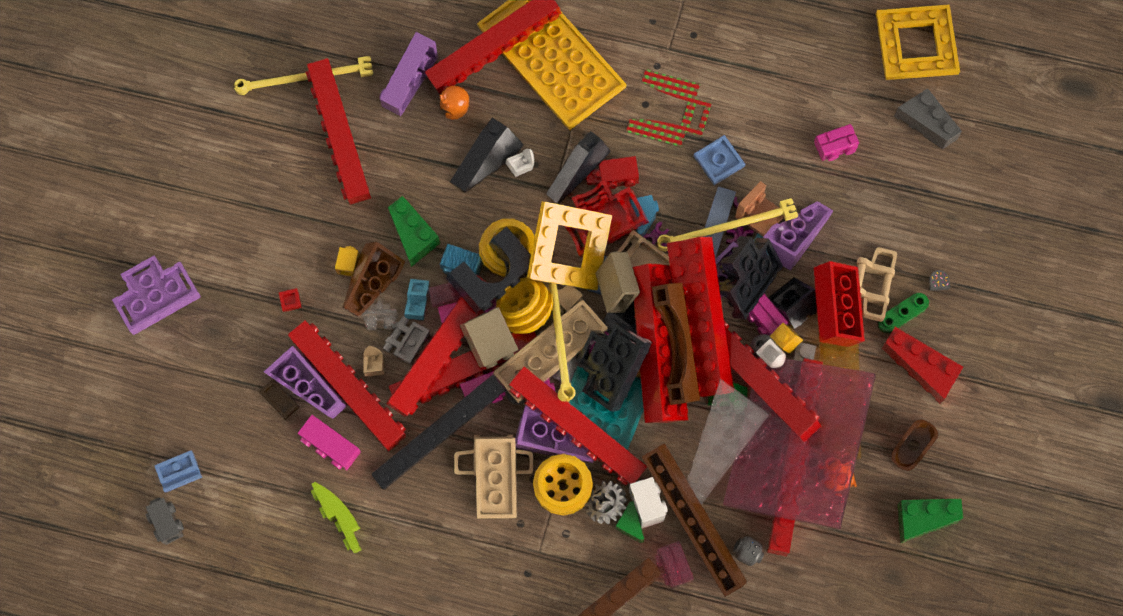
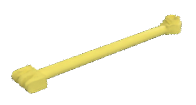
M371 57L358 58L359 64L332 68L333 74L340 75L360 71L361 77L372 76V63H369L371 62ZM306 73L252 82L238 79L234 83V89L237 94L245 95L248 91L255 88L308 79Z
M787 199L780 201V208L675 237L661 235L657 239V245L659 250L666 252L668 249L661 246L662 243L704 237L781 215L784 216L785 221L797 218L798 213L793 212L796 210L795 205H792L794 203L793 200Z
M549 282L550 293L553 295L552 312L561 376L558 398L562 402H569L576 393L571 383H569L557 283Z

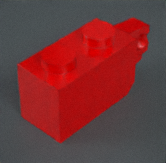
M636 156L603 160L599 164V168L593 170L586 177L587 185H598L599 182L606 180L612 190L618 186L633 187L639 184Z

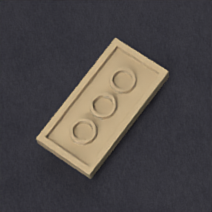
M516 438L475 439L477 519L517 518Z

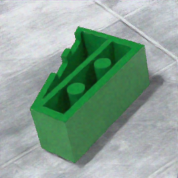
M402 196L391 204L388 209L412 267L440 244V240L433 229Z

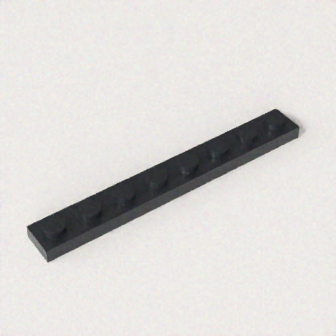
M491 375L371 475L380 487L385 490L506 391L494 375Z

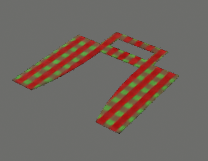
M645 69L642 79L643 83L667 95L688 101L682 124L680 126L654 120L630 119L626 132L679 147L682 146L686 132L702 136L712 103L696 99L700 84ZM696 104L705 107L698 130L689 128Z

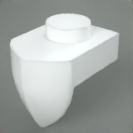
M525 149L522 153L506 159V165L515 177L533 169L534 154L531 149Z
M771 339L756 352L771 368L783 366L786 359L785 353Z

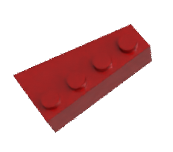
M897 327L893 329L882 347L939 404L944 401L963 369V366Z

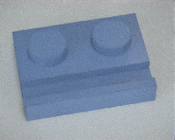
M192 450L154 465L165 493L202 478Z

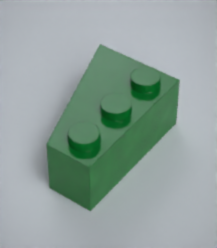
M962 499L901 500L897 504L900 544L961 521L963 519Z

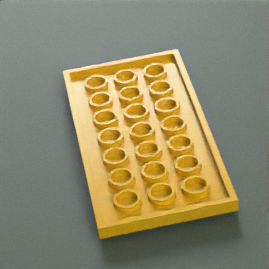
M508 0L479 21L477 26L482 32H485L531 0ZM563 13L555 21L545 24L540 31L530 34L525 41L515 44L510 51L502 53L569 131L627 86Z

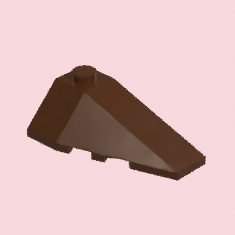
M377 241L366 243L357 260L342 308L354 316L360 317L374 300L386 290L391 282L398 278L406 261Z

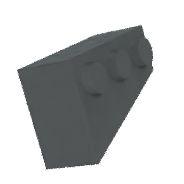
M928 88L899 106L894 115L898 120L901 119L909 124L910 128L922 133L923 137L941 149L955 142L962 132Z

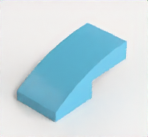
M410 279L407 292L408 299L404 313L405 318L424 320L429 281Z

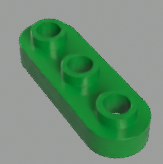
M915 293L887 311L884 320L877 323L879 330L889 334L895 327L900 328L923 313L929 306L928 297L922 293ZM916 300H921L923 304L919 305ZM901 310H906L907 314L903 315ZM885 320H890L892 324L887 325Z

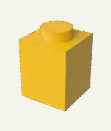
M351 246L339 248L335 265L338 275L352 277L360 256L356 248Z
M782 323L770 335L776 344L789 354L803 341L785 323Z

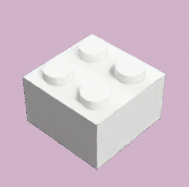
M653 477L630 484L629 493L632 501H634L641 529L664 522L668 510L665 501L660 500L661 489L657 482H654Z

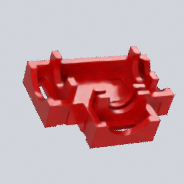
M603 180L591 191L572 198L578 209L612 215L607 244H611L622 238L625 234H629L633 230L638 229V227L649 223L633 189L630 187L614 195L609 183ZM598 193V195H596L595 197H593V198H591V199H589V200H587V201L585 202L586 199H588V198H590V197H592L593 195H595V194ZM631 199L633 200L640 216L638 217L629 201ZM565 226L576 245L578 255L583 258L588 230ZM575 230H577V232H578V234H579V236H580V238H581V240H582V242H583V244H584V247L581 246V244H580V242H579V240H578V238H577V236H576V234H575V232H574Z

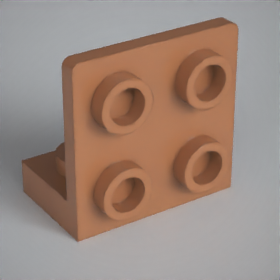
M760 181L739 203L735 218L741 219L779 208L765 198L766 194L764 192L767 185ZM781 215L755 222L747 226L761 236H764L773 225L779 224L784 219V216Z

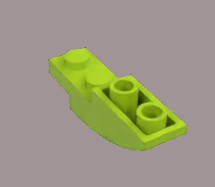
M316 482L312 483L314 489L311 490L315 501L319 500L322 505L319 510L323 518H328L330 522L337 519L338 521L335 522L339 533L343 531L346 537L343 539L347 550L351 549L354 553L361 551L362 549L353 533L359 530L360 527L351 512L331 491Z

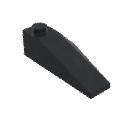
M492 117L476 139L450 183L466 193L482 182L489 174L499 170L498 168L506 163L507 158L517 155L524 144L507 126Z

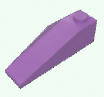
M817 201L802 209L798 213L797 218L773 225L763 238H769L782 265L791 270L829 219L833 210Z
M527 406L524 407L516 434L517 449L551 456L566 454L575 456L581 461L593 463V460L586 455L588 451L583 447L579 449L572 444V438L567 434L565 436L561 435L555 429L557 427L555 424L545 422L540 417L541 413L536 409L532 411Z

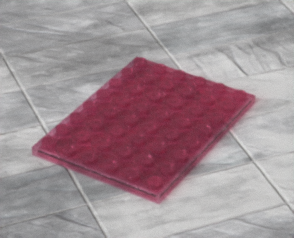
M785 359L783 366L778 368H771L767 364L765 368L769 372L773 369L780 377L778 381L782 385L786 383L793 390L791 394L795 398L799 396L807 404L804 407L808 411L812 409L820 417L818 422L821 424V427L803 442L752 389L723 505L725 507L840 530L876 375L871 372Z

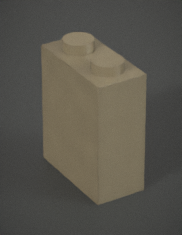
M615 251L610 253L595 274L607 313H624L640 291L628 252Z
M499 307L491 309L460 325L479 367L486 366L489 369L497 365V360L501 358L507 360L514 356L513 352L518 350Z

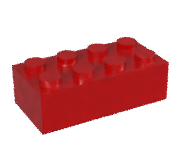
M832 261L814 267L820 342L845 347L865 342L858 267Z

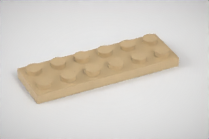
M583 299L561 317L567 363L582 352L591 330H601L604 333L608 330V327ZM554 323L493 372V375L508 392L510 390L508 385L524 366L543 382L560 370ZM510 393V395L516 400L517 403H520L523 400V398H516Z

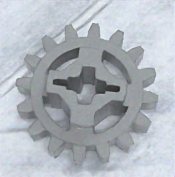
M603 481L602 486L596 484V490H592L589 502L585 505L587 508L586 513L593 521H597L599 524H602L603 521L609 524L610 519L617 521L616 516L623 515L621 509L627 508L623 504L628 501L625 497V491L612 481L608 484Z

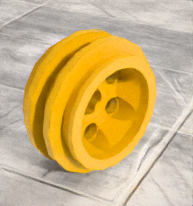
M500 219L493 222L484 231L479 242V256L484 266L492 273L505 277L506 274L505 264L488 244L494 236L507 227L519 239L530 254L532 253L535 236L528 226L515 219Z
M520 278V282L514 288L509 286L505 290L507 293L496 302V308L499 307L510 332L525 334L539 329L549 319L552 312L553 295L542 281Z
M560 454L551 456L540 464L535 472L533 486L535 497L540 505L550 513L563 516L574 514L586 505L591 497L593 482L591 472L584 462L575 456ZM559 468H564L565 472L563 474H559L557 470ZM573 473H577L579 475V478L577 480H573L571 478V475ZM547 476H551L553 478V481L551 483L546 482L545 479ZM566 483L567 489L564 491L560 490L559 484ZM579 488L580 493L577 495L574 494L573 489ZM554 491L555 495L554 497H549L547 493ZM567 497L569 499L566 502H561V498Z

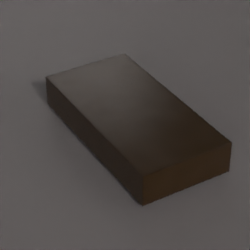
M274 379L259 391L284 420L299 408L296 402Z

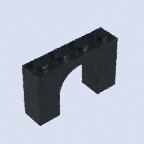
M507 227L488 243L505 264L506 274L504 280L498 283L482 281L465 262H462L446 277L476 314L480 310L485 312L493 305L491 301L495 298L497 300L502 298L507 293L505 290L509 286L514 288L520 282L519 278L522 275L527 277L531 254Z

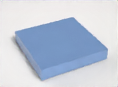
M725 135L693 154V157L713 185L745 167L744 161Z

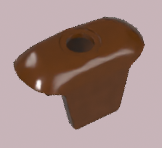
M922 419L914 421L892 452L891 459L898 468L909 471L918 465L938 438V431L935 426ZM910 441H917L920 448L918 451L914 452L909 449L908 444Z

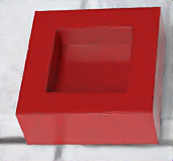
M297 288L278 292L283 312L302 308Z

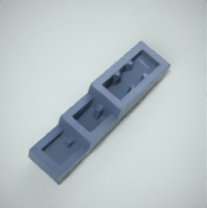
M718 187L705 228L727 222L736 194L735 191ZM724 231L704 236L712 237L715 258Z

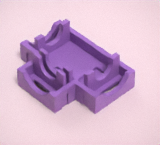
M154 255L120 274L129 290L123 293V295L112 299L129 331L135 335L199 299L201 296L181 262L163 270ZM146 267H150V268H148L147 270H145V271L139 273L138 275L134 276L138 271H140V270H142V269H144V268H146ZM183 273L191 289L188 290L179 274ZM125 305L127 311L129 312L133 320L132 322L128 320L127 316L123 311L122 306Z

